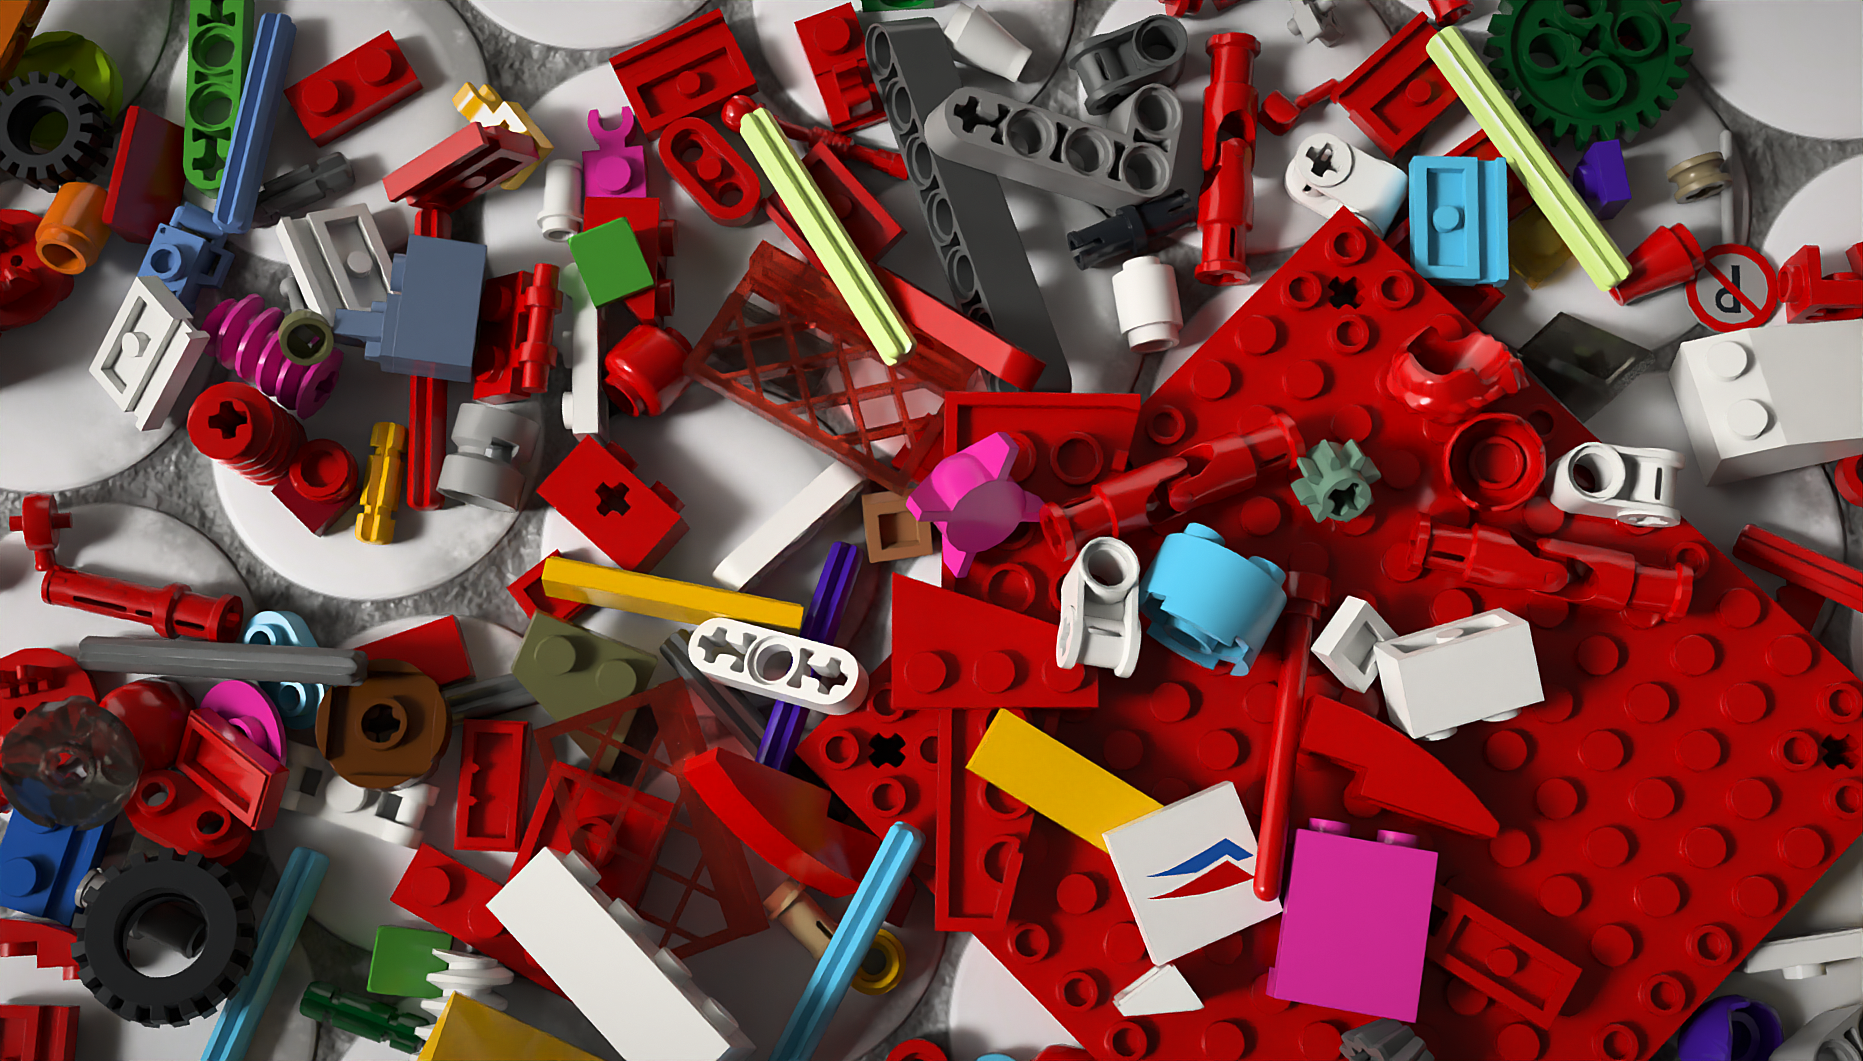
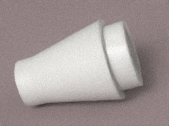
M961 2L943 33L953 61L1005 77L1014 83L1033 50L1022 45L979 5L973 9Z

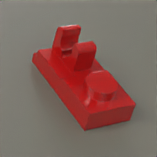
M849 2L794 22L797 36L833 131L837 134L848 135L887 121L886 112L867 63L865 37L852 3Z

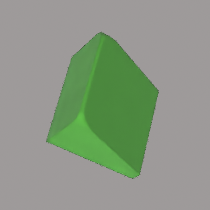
M620 217L568 238V245L596 310L655 287L642 250L627 217Z
M380 925L376 934L367 991L426 999L442 997L443 990L426 981L428 973L448 970L449 963L433 955L432 951L437 948L452 950L454 936L445 932L396 925Z

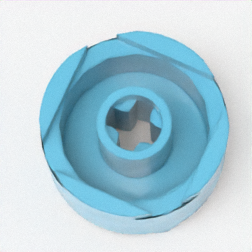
M1189 523L1184 533H1172L1166 536L1139 584L1138 614L1141 611L1152 621L1146 633L1173 652L1214 670L1219 659L1235 663L1230 675L1245 676L1249 673L1287 603V596L1281 588L1286 579V574L1277 565L1264 558L1251 556L1248 560L1225 548V540L1214 530L1198 523Z

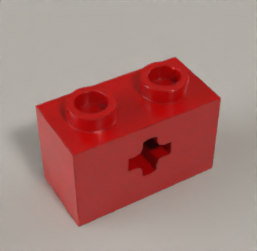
M587 434L535 491L623 570L648 575L689 531L690 527L678 514L686 505L660 481L657 480L648 488L632 473L639 464L612 439L602 447ZM613 495L621 500L625 499L626 503L630 506V509L623 516L611 510L606 504Z

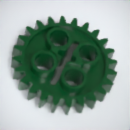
M1501 0L1497 8L1501 14H1493L1487 31L1494 36L1487 38L1483 48V55L1494 58L1493 61L1489 62L1487 69L1495 80H1503L1499 84L1509 99H1513L1514 106L1522 116L1526 114L1532 119L1529 126L1536 134L1543 127L1551 129V147H1556L1564 134L1573 135L1576 151L1582 152L1590 136L1595 135L1598 142L1614 140L1616 130L1623 139L1630 143L1640 131L1639 123L1652 129L1662 116L1659 109L1665 111L1671 109L1679 97L1673 89H1681L1690 74L1681 66L1687 64L1693 55V48L1680 45L1679 43L1685 40L1691 30V25L1671 22L1682 7L1681 1L1662 4L1660 0ZM1564 6H1581L1589 13L1590 17L1586 19L1575 18L1565 10ZM1546 23L1548 27L1540 28L1539 24ZM1629 35L1641 43L1643 50L1632 51L1626 49L1620 44L1617 37ZM1584 47L1593 50L1589 57L1580 53ZM1539 52L1548 54L1554 59L1557 66L1552 68L1538 66L1532 61L1530 54ZM1625 75H1633L1635 80L1628 81ZM1586 84L1601 86L1607 91L1610 99H1593L1585 92L1583 86Z

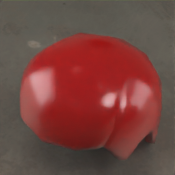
M1482 411L1473 418L1457 424L1444 443L1441 468L1448 488L1467 506L1481 512H1508L1533 499L1545 479L1546 448L1539 433L1522 417L1510 412Z
M157 677L136 680L111 690L100 702L92 718L94 751L116 774L134 779L154 770L172 769L175 767L190 711L197 709L194 698L177 682Z

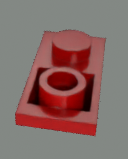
M585 197L583 232L620 217L628 218L655 287L618 302L640 325L651 324L664 330V316H673L675 311V284L673 279H666L667 257H676L678 226L676 219H669L660 198Z

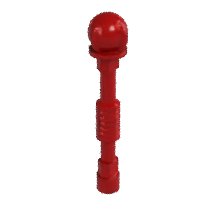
M746 95L733 96L723 105L721 111L722 122L729 131L742 136L740 133L742 117L747 113H753L759 108L767 109L766 104L760 102L757 105L753 99ZM772 114L788 139L807 144L808 150H811L821 140L828 144L845 162L851 158L870 164L873 169L888 173L889 176L905 181L909 178L901 153H893L880 148L878 151L855 144L854 139L817 126L808 129L780 120L779 116Z

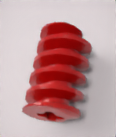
M226 381L210 386L197 396L188 413L187 429L191 442L197 449L229 470L236 472V474L259 486L275 487L289 474L290 462L295 452L308 442L304 427L294 415L288 413L258 389L243 382Z

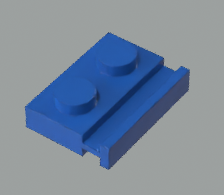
M25 775L0 845V906L72 926L75 913L83 914L85 908L75 904L76 890L81 880L91 869L101 867L123 801L39 776Z

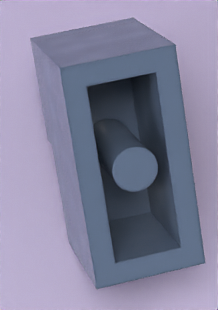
M409 234L406 255L395 253L392 264L390 291L401 292V295L388 293L387 302L372 301L371 312L336 308L332 332L334 343L365 348V360L379 362L381 371L471 383L480 301L486 267L487 245Z

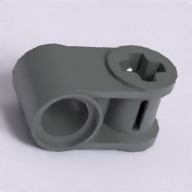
M1157 14L1113 32L1092 36L1073 46L1066 53L1065 60L1070 69L1077 70L1088 96L1084 102L1088 114L1097 116L1110 113L1119 103L1143 86L1153 83L1169 88L1177 83L1183 74L1188 46L1187 32L1181 22L1174 17ZM1153 45H1163L1171 49L1174 55L1159 61L1148 57L1144 50Z

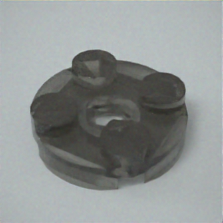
M75 695L66 698L64 701L48 702L32 709L11 729L5 737L0 750V754L3 752L1 758L3 770L0 773V784L10 804L22 816L33 823L52 829L58 823L65 826L79 825L75 831L91 830L112 820L126 806L136 790L139 776L144 769L145 757L139 749L134 735L121 719L105 708L99 707L89 697ZM67 753L79 757L84 762L82 768L87 776L82 778L74 771L65 776L59 773L56 769L62 760L59 754Z

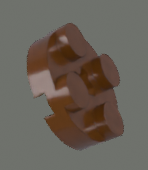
M397 659L369 660L367 679L360 686L338 685L334 687L332 685L320 702L315 721L316 741L324 759L328 760L333 770L346 781L359 788L373 792L399 791L410 787L416 782L426 781L431 778L438 770L440 760L446 754L453 729L451 707L442 687L412 664ZM391 708L393 718L401 721L398 732L391 734L389 741L380 743L379 735L369 731L370 721L380 720L383 715V709Z

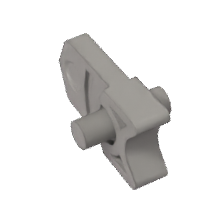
M1289 0L1295 13L1292 15L1293 18L1287 22V26L1293 35L1297 36L1301 33L1308 44L1317 38L1326 47H1330L1345 36L1332 11L1339 4L1338 0Z

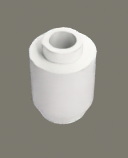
M1155 256L1138 257L1126 261L1123 264V271L1117 273L1112 278L1121 337L1129 341L1131 352L1139 354L1164 351L1177 346L1180 343L1178 331L1184 325L1174 267L1160 264V259Z

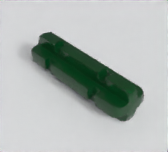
M323 981L310 982L306 988L299 1007V1011L303 1016L322 1023L323 1021L328 1022L330 1019L332 1020L331 1025L333 1027L378 1043L388 1040L390 1041L389 1047L408 1054L419 1052L426 1041L414 1034L416 1027L430 1025L426 1018L406 1012V1014L402 1012L399 1015L398 1008L351 991L340 994V987Z

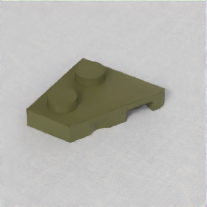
M536 608L512 663L511 673L601 771L610 774L657 665L658 658L654 654Z

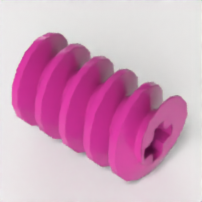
M257 293L249 294L239 302L234 298H230L217 304L207 314L200 328V331L205 330L210 335V339L203 352L209 357H216L217 361L227 369L236 370L237 375L246 382L256 383L258 390L268 397H276L277 402L286 409L296 410L297 416L302 420H306L319 411L329 399L338 381L339 371L344 361V353L337 347H333L329 356L318 364L304 366L293 363L283 354L278 338L279 327L285 318V313L277 307H271L264 311L265 300ZM315 336L310 342L314 344L320 338Z

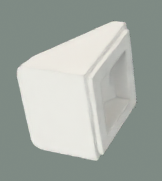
M1170 962L1160 966L1155 965L1114 996L1115 1000L1112 1001L1123 1016L1185 1012L1204 1008V1005L1178 969Z

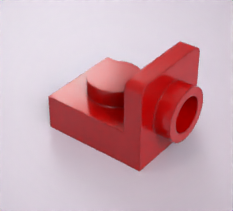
M1804 245L1784 262L1777 277V295L1780 302L1786 304L1787 324L1863 319V280L1861 279V274L1856 272H1839L1822 277L1820 248L1818 245Z

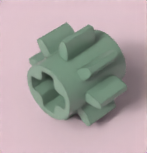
M1326 439L1321 440L1320 444L1314 446L1306 453V458L1298 457L1296 460L1304 478L1294 481L1291 484V488L1300 504L1307 505L1316 522H1322L1327 516L1333 520L1349 522L1350 519L1360 515L1369 504L1375 502L1368 484L1379 480L1381 474L1371 458L1364 455L1355 440H1349L1344 446L1336 442H1327Z

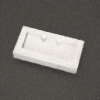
M1847 926L1762 939L1732 972L1755 973L1783 968L1785 979L1826 975L1825 962L1863 957V927Z

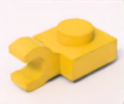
M466 82L452 98L456 108L471 123L476 120L482 122L483 127L498 125L504 129L533 137L540 159L501 182L499 185L503 190H517L555 148L518 102H503L500 95L489 84H484L477 91L471 82Z

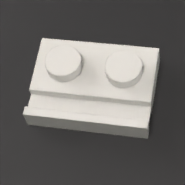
M366 203L307 213L306 218L291 220L290 216L280 218L275 231L308 309L321 314L328 321L332 332L336 308L371 312L372 301L387 302L388 293L401 295V292L390 291L392 262Z
M157 275L136 277L89 368L92 375L124 412L132 411L136 415L138 421L135 426L140 431L161 429L210 339V335L205 330L197 331L191 324L194 317Z

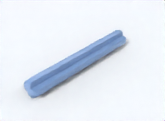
M267 12L261 17L212 217L219 230L225 233L245 234L251 228L297 31L296 25L291 22V17L284 13L275 14Z

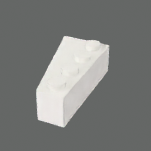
M545 846L486 904L488 909L626 1061H746L758 1049L738 1028L739 1025L732 1015L711 996L708 998L690 980L692 974L682 961L666 947L659 949L644 934L643 930L647 926L641 917L622 899L617 898L613 902L596 885L602 878L601 875L576 850L573 849L566 855L563 852Z

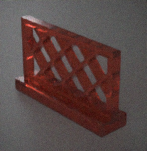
M762 239L749 258V270L682 364V370L685 375L894 493L903 496L944 431L945 400L936 414L910 419L902 393L925 388L945 399V391L972 392L980 366L905 319L903 321L917 341L916 354L909 361L895 367L885 364L833 279ZM755 293L776 305L780 321L746 328L741 310L751 295ZM787 312L791 313L792 315H794V316H796V317L789 319V316H788V313H787ZM735 320L737 330L727 331ZM818 328L830 335L834 351L800 358L793 332ZM784 335L791 360L756 367L750 341ZM842 342L851 348L843 349ZM741 343L747 369L722 374L704 363L714 349ZM871 358L884 365L888 382L854 388L848 362ZM838 365L845 391L811 398L804 372ZM896 372L906 378L898 379ZM795 374L802 400L777 405L764 398L760 381ZM751 383L753 391L743 386V384ZM892 395L900 422L866 429L859 402ZM849 404L856 427L855 432L832 436L819 428L815 411ZM806 414L807 421L796 415ZM925 430L917 443L914 432ZM904 435L909 457L899 473L875 460L870 442ZM860 444L862 452L852 446Z
M683 676L658 684V687L533 730L572 848L580 853L598 872L609 850L644 866L628 901H623L641 918L666 929L658 945L659 949L666 947L672 933H675L689 940V942L669 949L682 960L738 938L748 937L770 928L740 839L705 804L682 773L685 760L709 751ZM651 704L659 731L647 754L613 739L625 713ZM613 718L605 735L587 727ZM579 730L601 741L584 777L560 766L551 739ZM662 741L672 766L654 758ZM609 745L643 761L627 796L592 781ZM650 765L674 775L677 779L681 792L669 817L634 801ZM564 776L581 783L573 800L571 799ZM588 787L623 803L606 839L581 828L576 814ZM683 803L686 805L693 828L676 821ZM630 807L665 823L648 859L613 843ZM672 827L698 840L702 856L691 879L655 863ZM585 839L602 846L594 863ZM705 864L715 891L697 882ZM651 870L687 886L670 922L635 906V902ZM598 881L596 885L602 890L600 881ZM693 889L719 901L727 928L701 937L677 925ZM603 891L613 902L618 898Z

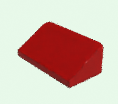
M132 105L127 110L101 220L125 241L150 245L159 224L169 225L175 209L181 204L187 178L183 167L185 128L146 109Z

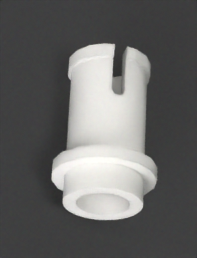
M554 159L547 161L544 166V211L537 215V225L543 229V237L545 239L558 243H568V238L583 231L584 215L581 213L583 166L569 159Z

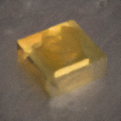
M1538 204L1533 206L1508 228L1509 266L1532 290L1537 288L1574 256Z

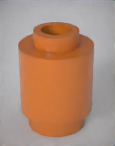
M68 182L60 187L35 233L37 241L36 253L43 263L58 272L73 275L83 272L86 267L92 266L97 262L113 231L101 220L108 194L104 188L90 182Z

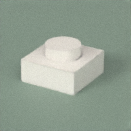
M1348 595L1310 650L1346 687L1364 694L1379 673L1373 645L1398 638L1399 636L1367 601Z

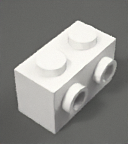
M1502 608L1486 611L1373 645L1389 720L1414 739L1417 738L1423 741L1444 739L1455 734L1457 726L1480 719L1489 722L1508 720L1518 716L1522 711L1521 707L1544 701L1529 622Z

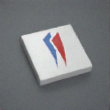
M1223 781L1102 833L1152 963L1158 966L1283 912L1278 897L1273 901L1265 902L1258 899L1254 894L1253 881L1258 845L1233 782Z

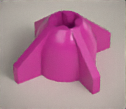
M996 432L957 454L943 459L909 495L906 507L918 522H933L942 533L944 562L956 578L967 576L976 552L986 551L1004 541L1016 529L1019 522H1040L1039 509L1045 503L1039 496L1022 490L1009 474L1020 448L1007 432Z

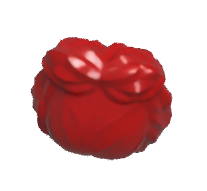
M1433 326L1420 329L1396 349L1386 378V386L1395 396L1396 402L1403 405L1406 412L1418 414L1425 420L1446 427L1457 426V424L1478 415L1486 408H1490L1500 399L1514 398L1519 392L1531 386L1525 377L1522 361L1513 357V353L1508 351V346L1503 342L1494 340L1491 334L1486 335L1480 332H1472L1463 339L1450 341L1441 338L1438 330Z

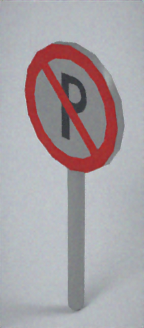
M1723 130L1719 136L1720 152H1722L1724 162L1720 165V170L1722 173H1729L1732 179V184L1721 191L1722 244L1712 246L1703 252L1705 265L1695 271V278L1684 282L1683 286L1687 308L1696 321L1712 332L1720 334L1746 328H1757L1767 321L1776 307L1778 297L1776 274L1766 258L1749 246L1735 244L1733 135L1729 130Z

